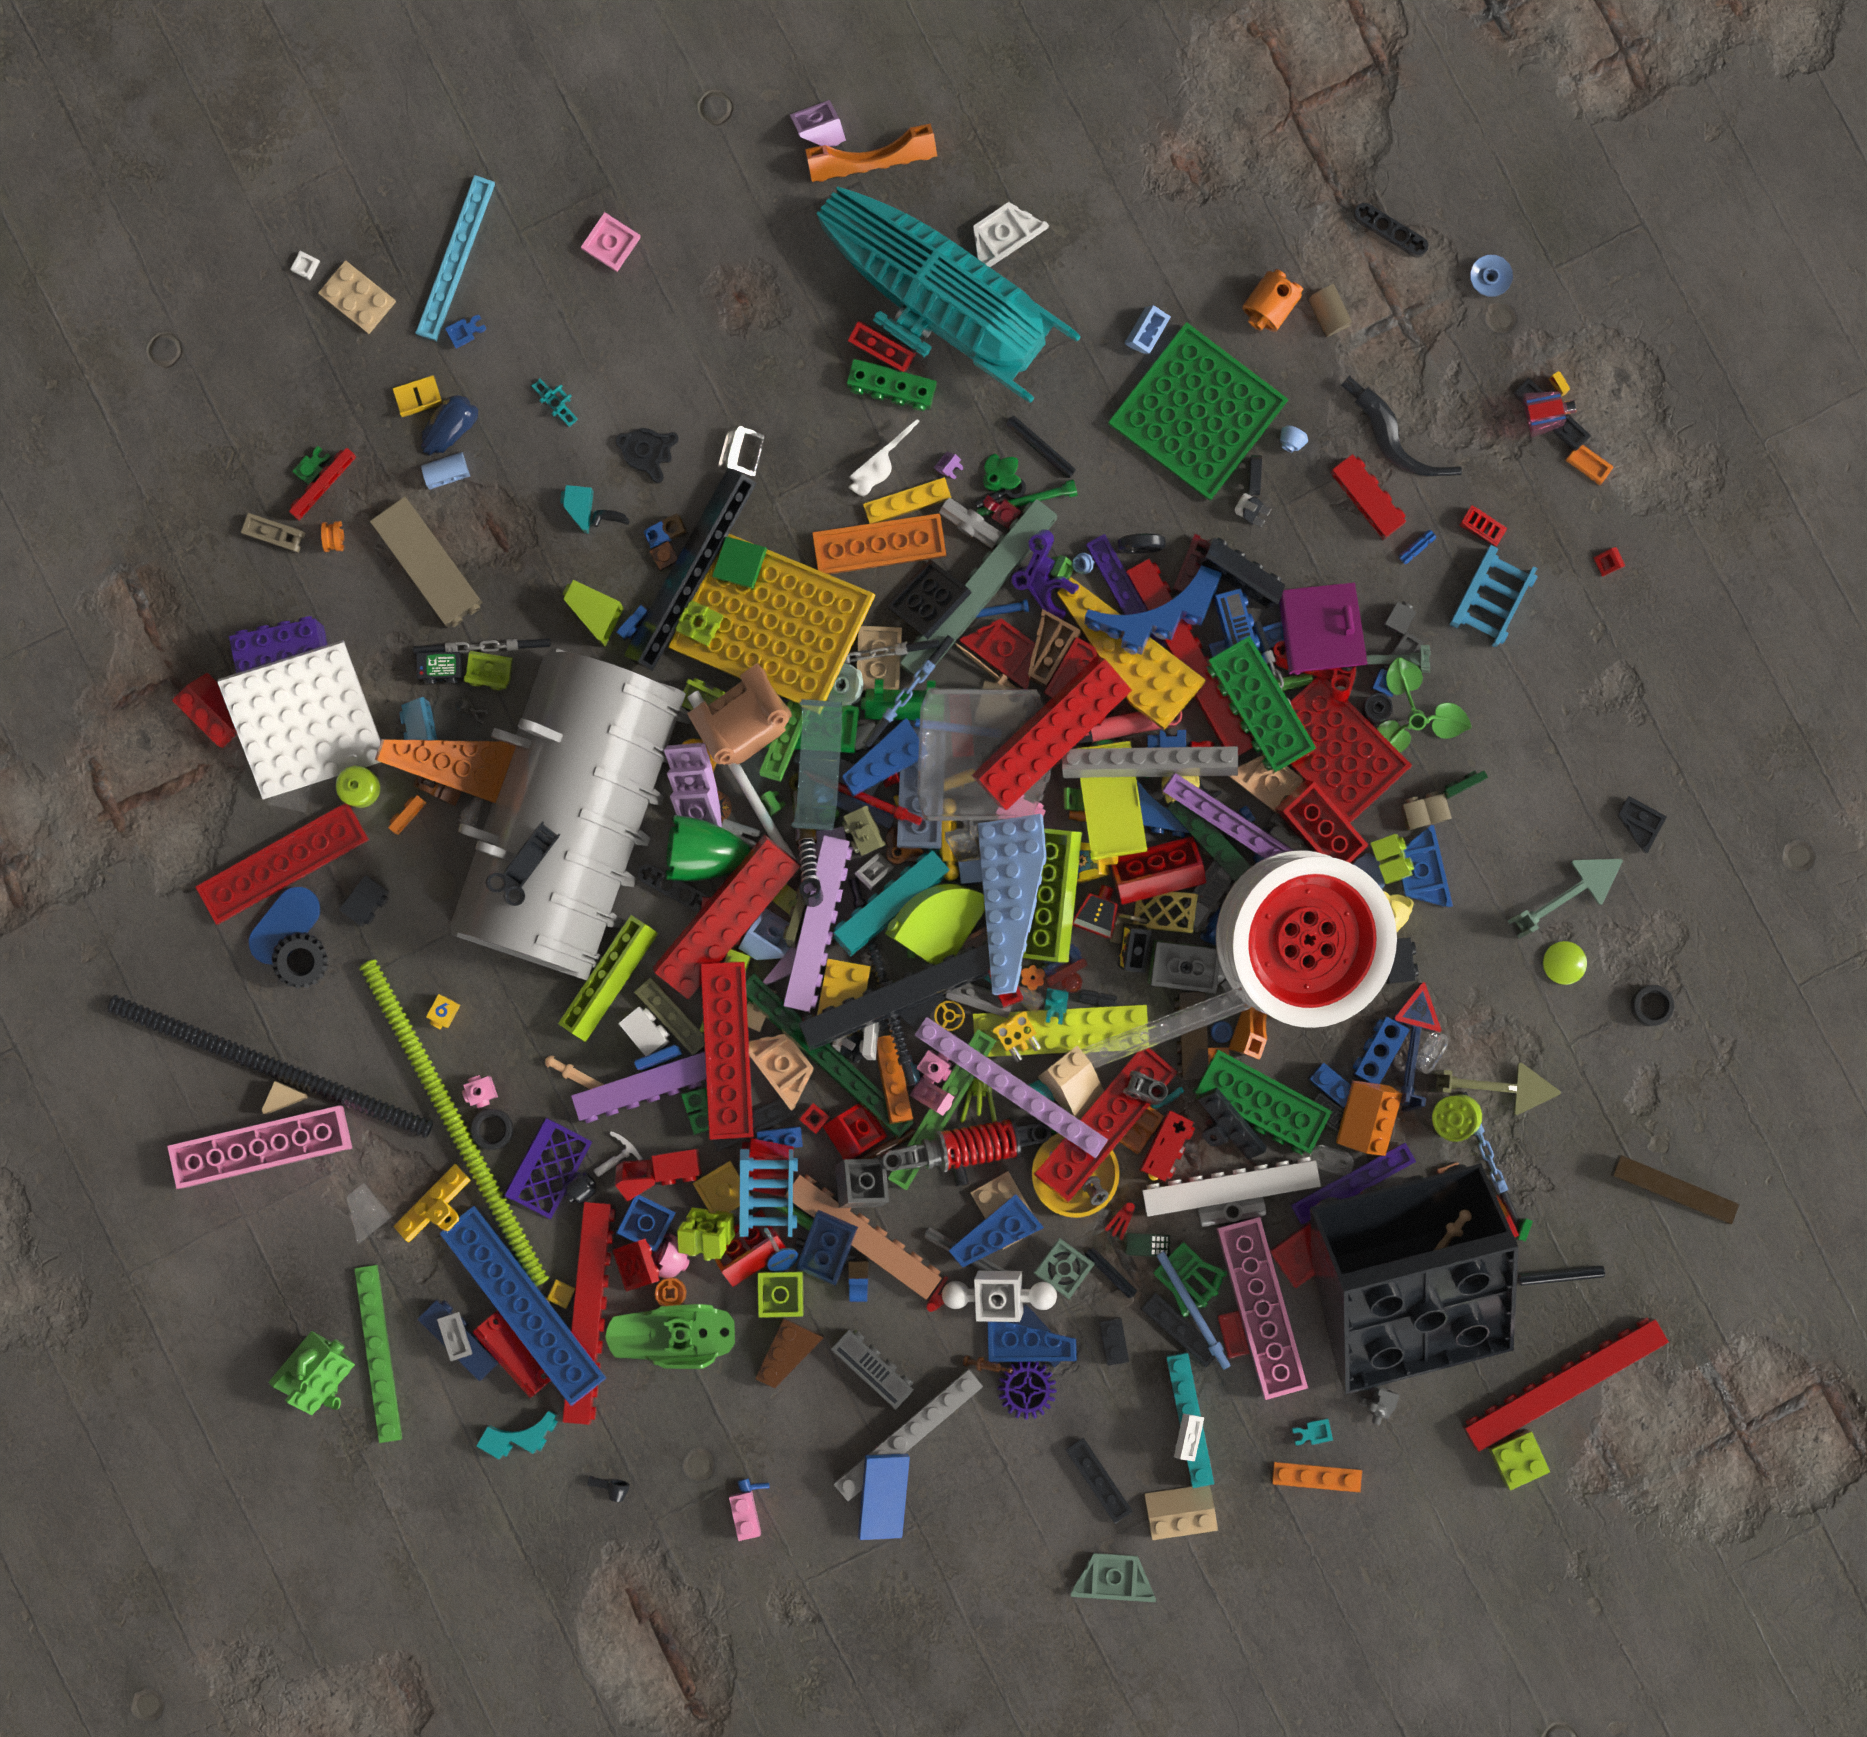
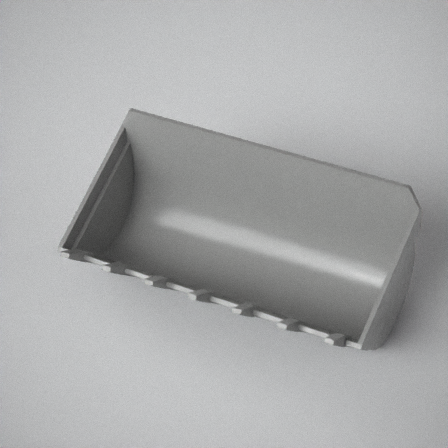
M557 648L551 649L545 655L540 664L525 711L517 726L519 727L517 734L514 735L496 728L492 731V738L516 746L497 801L492 803L484 829L482 831L461 823L458 829L459 833L479 841L476 844V852L451 921L452 936L586 981L588 980L591 968H596L603 957L597 951L605 927L620 928L622 919L611 912L620 884L630 887L635 885L636 878L625 871L634 843L644 846L649 844L650 837L642 830H639L648 802L662 805L664 796L656 789H653L662 761L668 763L664 749L669 744L676 721L687 724L691 722L687 714L688 711L681 707L686 693L675 687L653 681L632 671L587 656L566 652ZM544 821L545 826L556 834L560 833V836L522 886L525 892L524 902L518 906L508 905L503 898L504 891L497 893L487 889L485 884L486 878L491 873L502 874L537 826ZM494 876L490 884L494 889H498L502 885V880L500 877ZM513 889L509 892V900L515 903L520 899L518 890Z

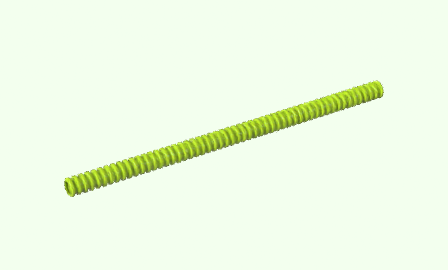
M377 960L367 961L360 966L359 970L363 971V977L367 978L365 981L370 984L369 988L373 989L372 994L376 995V1001L379 1000L380 1003L378 1005L382 1006V1012L386 1013L385 1018H388V1023L392 1024L391 1029L395 1030V1036L399 1037L398 1042H401V1047L405 1048L404 1053L409 1055L407 1058L412 1061L411 1066L415 1067L414 1071L418 1072L417 1077L422 1079L420 1082L425 1085L423 1087L424 1090H428L427 1095L431 1096L430 1101H434L435 1104L433 1106L438 1109L436 1112L441 1114L440 1119L444 1120L443 1125H447L448 1128L446 1130L447 1132L450 1131L451 1134L449 1136L454 1138L453 1143H456V1148L460 1149L461 1152L459 1154L463 1155V1161L467 1162L466 1167H469V1172L473 1173L474 1176L472 1178L476 1179V1185L480 1186L479 1191H482V1196L486 1197L487 1200L485 1202L489 1203V1209L493 1210L492 1215L497 1217L495 1220L499 1221L500 1224L498 1226L502 1227V1233L506 1234L505 1239L510 1241L508 1244L512 1245L513 1248L511 1250L516 1252L515 1257L519 1258L518 1263H522L523 1266L521 1267L525 1269L536 1286L548 1281L549 1276H546V1271L542 1270L541 1267L543 1265L539 1264V1258L535 1257L536 1252L531 1250L533 1247L529 1246L528 1243L530 1241L525 1239L526 1234L522 1233L523 1228L518 1226L520 1223L516 1222L515 1219L517 1217L512 1215L513 1210L509 1209L510 1204H506L505 1201L507 1199L502 1196L504 1193L499 1191L500 1186H497V1181L493 1180L492 1177L494 1175L490 1174V1168L486 1167L487 1162H484V1157L480 1156L479 1153L481 1151L477 1150V1144H474L473 1138L470 1137L471 1133L467 1132L468 1127L464 1126V1120L460 1119L461 1114H458V1109L454 1108L455 1103L450 1101L452 1098L447 1095L448 1090H444L445 1085L441 1084L442 1079L437 1077L439 1074L438 1072L435 1073L434 1070L436 1068L431 1066L432 1061L428 1060L429 1055H425L424 1052L426 1050L421 1047L423 1044L418 1042L419 1037H416V1032L412 1031L413 1026L409 1025V1019L405 1018L406 1013H403V1008L399 1007L400 1002L396 1001V995L392 994L394 991L389 988L390 984L386 983L387 978L383 977V971L380 972L379 969L381 967L377 966Z

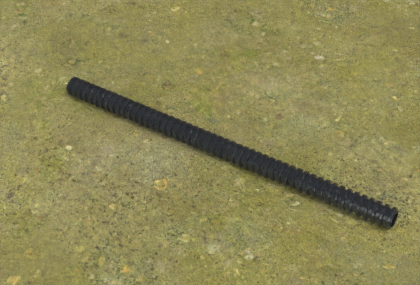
M114 995L108 1004V1013L114 1012L116 1016L120 1015L121 1018L127 1017L128 1021L139 1022L141 1026L145 1025L146 1028L152 1027L154 1031L164 1032L166 1036L171 1035V1038L177 1037V1040H183L184 1043L189 1042L191 1046L195 1044L196 1048L202 1047V1050H208L209 1053L215 1052L216 1056L220 1054L221 1058L227 1057V1060H233L234 1063L240 1062L241 1066L245 1064L247 1068L252 1067L254 1071L259 1070V1073L265 1072V1075L268 1076L270 1074L272 1078L278 1077L279 1081L283 1079L284 1083L290 1082V1085H296L297 1088L303 1087L304 1091L308 1089L309 1093L315 1092V1095H322V1098L328 1097L329 1101L333 1099L335 1103L340 1102L342 1106L347 1105V1108L353 1107V1110L356 1111L358 1109L360 1113L366 1112L367 1116L371 1114L372 1118L378 1117V1120H385V1123L391 1122L392 1126L396 1124L397 1128L403 1127L405 1131L410 1130V1133L416 1132L417 1136L421 1134L423 1138H426L431 1132L433 1120L431 1119L427 1121L426 1117L420 1118V1115L417 1114L415 1116L413 1112L407 1113L406 1109L402 1111L401 1107L395 1108V1105L392 1104L390 1106L388 1102L382 1103V1100L379 1099L377 1101L375 1097L370 1098L368 1094L364 1096L363 1092L357 1093V1090L354 1089L352 1091L350 1087L345 1088L343 1084L339 1086L338 1082L332 1083V1080L329 1079L327 1081L325 1077L319 1078L318 1074L314 1076L312 1072L307 1073L305 1069L302 1071L300 1067L294 1068L292 1064L289 1066L287 1062L282 1063L280 1059L276 1061L275 1057L269 1058V1055L266 1054L264 1056L262 1052L257 1053L255 1049L251 1051L250 1047L244 1048V1045L241 1044L239 1046L237 1042L226 1041L224 1037L219 1038V1035L216 1034L214 1036L212 1032L207 1033L204 1029L201 1031L199 1027L194 1028L192 1024L188 1026L187 1022L182 1023L179 1019L176 1021L174 1017L169 1018L167 1014L163 1016L162 1012L157 1013L154 1009L151 1011L149 1007L144 1008V1005L138 1006V1003H131L132 1001L129 999L125 1001L124 997L119 998L118 995Z

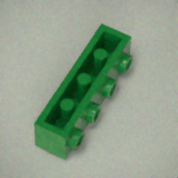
M857 359L853 360L847 381V388H850V391L855 394L862 395L863 392L868 393L877 400L887 398L896 405L904 406V403L912 405V408L918 411L930 410L937 386V381Z

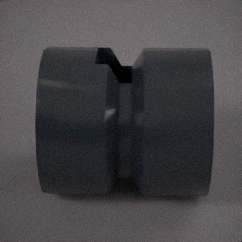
M1376 693L1364 702L1361 713L1371 724L1378 725L1391 715L1393 704L1388 696Z

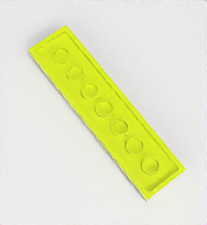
M1147 1005L1067 1009L1066 1013H1063L1062 1025L1058 1024L1057 1017H1051L1050 1023H1047L1046 1010L1026 1011V1016L1037 1033L1034 1036L1041 1048H1037L1038 1051H1034L1028 1039L1025 1041L1029 1047L1027 1050L1022 1052L1019 1045L1015 1046L1020 1055L1067 1053L1077 1045L1082 1052L1141 1049L1144 1044L1149 1047ZM1010 1012L1008 1018L993 1013L973 1014L974 1035L979 1029L997 1040L987 1057L1012 1056L1009 1050L1005 1051L996 1033L992 1032V1029L1019 1012ZM1028 1026L1024 1027V1033H1028L1030 1031V1028ZM1019 1032L1014 1034V1038L1017 1039L1020 1037ZM1009 1037L1005 1038V1044H1009L1011 1042V1039Z

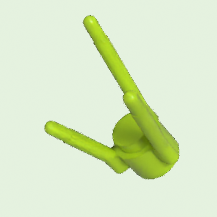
M974 1078L968 1088L960 1122L963 1123L965 1121L972 1093L973 1096L977 1097V1116L981 1115L982 1097H986L987 1093L992 1121H997L992 1087L980 1079Z

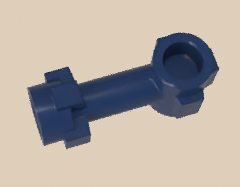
M1074 944L1070 945L1068 962L1071 965L1082 959L1080 956L1081 952ZM1044 961L1041 967L1048 977L1057 973L1055 969L1067 962Z

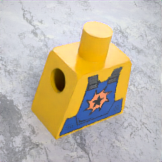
M1081 842L1077 884L1109 875V865L1117 864L1118 856L1091 860L1090 843Z

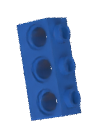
M1388 1017L1377 1021L1373 1029L1376 1031L1372 1039L1368 1038L1363 1047V1050H1365L1362 1058L1358 1057L1352 1067L1355 1069L1353 1075L1367 1083L1380 1084L1410 1030ZM1387 1026H1392L1395 1029L1394 1037L1388 1038L1385 1035L1384 1030ZM1376 1045L1383 1046L1385 1052L1382 1057L1374 1054ZM1366 1064H1371L1374 1067V1073L1371 1076L1365 1075L1363 1071Z

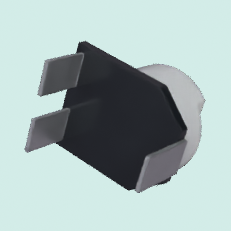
M1246 493L1242 495L1235 507L1237 515L1245 518L1250 524H1256L1262 527L1265 520L1258 517L1259 513L1261 512L1268 516L1272 510L1264 506L1257 497Z
M851 1033L835 1040L832 1046L848 1059H852V1051L860 1037Z

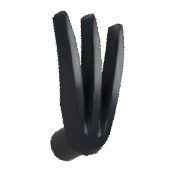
M596 510L593 513L594 516L590 524L598 527L601 519L617 521L627 525L630 522L626 515L621 512Z

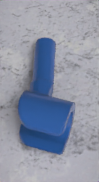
M749 1478L737 1482L739 1490L742 1492L769 1488V1483L750 1484Z

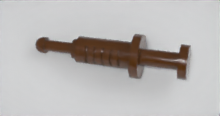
M966 1355L963 1360L964 1366L974 1365L977 1371L982 1369L994 1372L1002 1370L1008 1373L1013 1371L1010 1367H1001L999 1363L985 1361L983 1357L973 1360L970 1359V1356Z

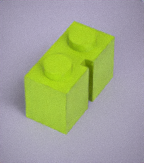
M1393 834L1371 843L1376 860L1380 861L1381 865H1379L1385 884H1390L1413 875L1411 870L1414 869L1411 858H1406L1404 850L1407 848L1403 837L1399 838L1398 834Z

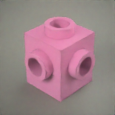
M928 1050L916 1069L924 1073V1079L934 1084V1082L941 1083L943 1080L947 1081L952 1073L951 1067L953 1064L949 1062V1058L940 1052L936 1053L933 1050Z
M478 1075L468 1079L469 1083L464 1085L465 1090L462 1091L465 1102H469L471 1106L477 1105V1108L489 1105V1100L498 1097L490 1076L481 1079V1076ZM478 1088L481 1089L480 1095H477Z

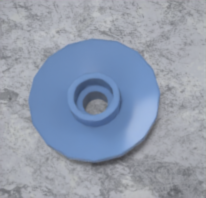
M1486 255L1479 258L1473 264L1470 280L1474 289L1480 294L1487 297H1496L1509 289L1513 280V271L1510 264L1504 258L1497 255ZM1487 275H1492L1494 280L1489 281Z

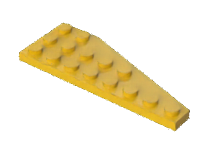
M1071 577L1069 581L1078 584L1079 589L1074 594H1070L1066 589L1061 588L1057 592V596L1069 614L1074 618L1079 629L1090 642V645L1096 648L1097 655L1105 658L1132 689L1126 696L1130 705L1165 730L1204 685L1205 679L1150 637L1142 655L1137 653L1130 654L1121 647V638L1114 639L1103 631L1089 629L1084 624L1088 609L1105 614H1120Z

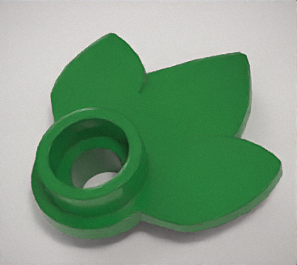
M997 454L991 455L984 466L986 474L983 478V483L986 489L998 491L1001 488L1010 490L1017 487L1021 483V479L1015 475L1018 459L1006 457L1000 460ZM992 478H997L995 482L990 481Z

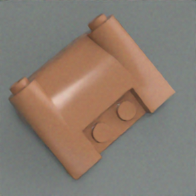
M757 663L740 675L742 681L717 700L710 705L704 701L687 713L714 761L718 764L736 763L738 765L785 732L786 729L784 727L788 723L789 718L792 717L790 709L777 695L767 679L766 672Z

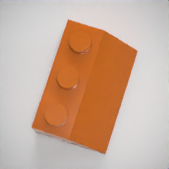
M1352 1080L1336 1143L1366 1154L1386 1156L1402 1093L1389 1085Z

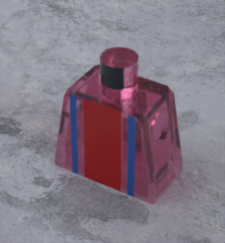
M1560 392L1525 393L1523 396L1531 438L1564 426L1566 422L1565 415L1576 413L1575 401L1562 402Z

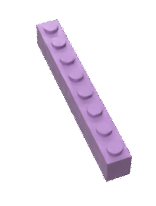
M829 836L823 837L816 867L818 870L816 876L819 877L824 897L820 905L816 907L807 906L784 1007L810 1012L811 1008L815 1009L818 996L814 994L816 987L821 986L823 975L819 974L821 965H826L828 953H824L826 944H831L833 932L829 930L831 923H836L838 911L834 909L836 902H840L843 890L839 888L841 881L846 880L848 869L844 867L846 859H851L853 847H849L850 841Z

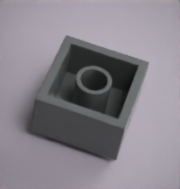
M848 1159L835 1165L839 1208H876L889 1202L887 1173L880 1166L879 1159Z

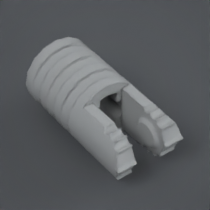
M724 819L722 823V828L740 837L749 847L753 848L757 844L753 840L742 837V835L746 833L752 836H760V830Z

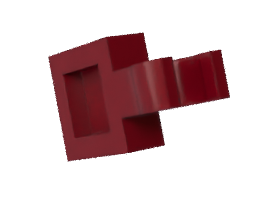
M989 495L983 500V505L994 511L991 517L1008 529L1021 513L1019 508L1004 498L1000 503Z

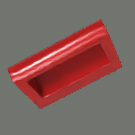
M652 1160L624 1161L616 1166L615 1186L627 1201L655 1184Z

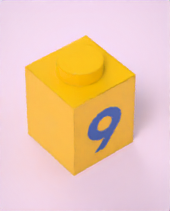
M438 994L426 1016L431 1019L429 1024L439 1029L443 1026L449 1028L461 1005Z

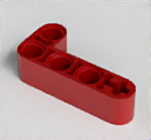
M1280 641L1274 646V657L1276 659L1274 663L1278 667L1288 669L1285 642ZM1356 666L1348 667L1351 669L1349 671L1342 670L1344 667L1303 671L1302 673L1331 679L1332 698L1336 701H1345L1349 698L1356 677ZM1343 686L1345 689L1338 690L1336 687Z

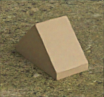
M274 1081L262 1112L263 1114L272 1113L305 1100L308 1096L299 1090Z

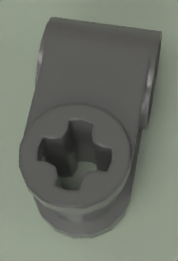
M1130 1072L1131 1078L1127 1088L1123 1090L1124 1094L1152 1105H1158L1163 1102L1168 1093L1167 1086L1163 1082L1152 1079L1140 1072ZM1151 1090H1160L1162 1096L1159 1098L1154 1097Z

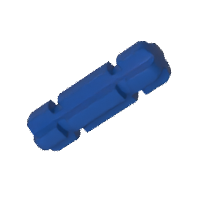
M1427 530L1422 535L1423 537H1419L1407 548V551L1404 550L1399 555V559L1404 564L1410 562L1413 559L1412 557L1417 556L1428 546V543L1430 544L1436 539V535L1431 530Z

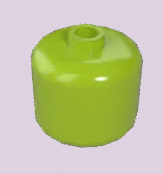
M354 765L347 767L337 777L335 786L337 795L344 803L352 807H368L379 796V779L374 772L363 766Z

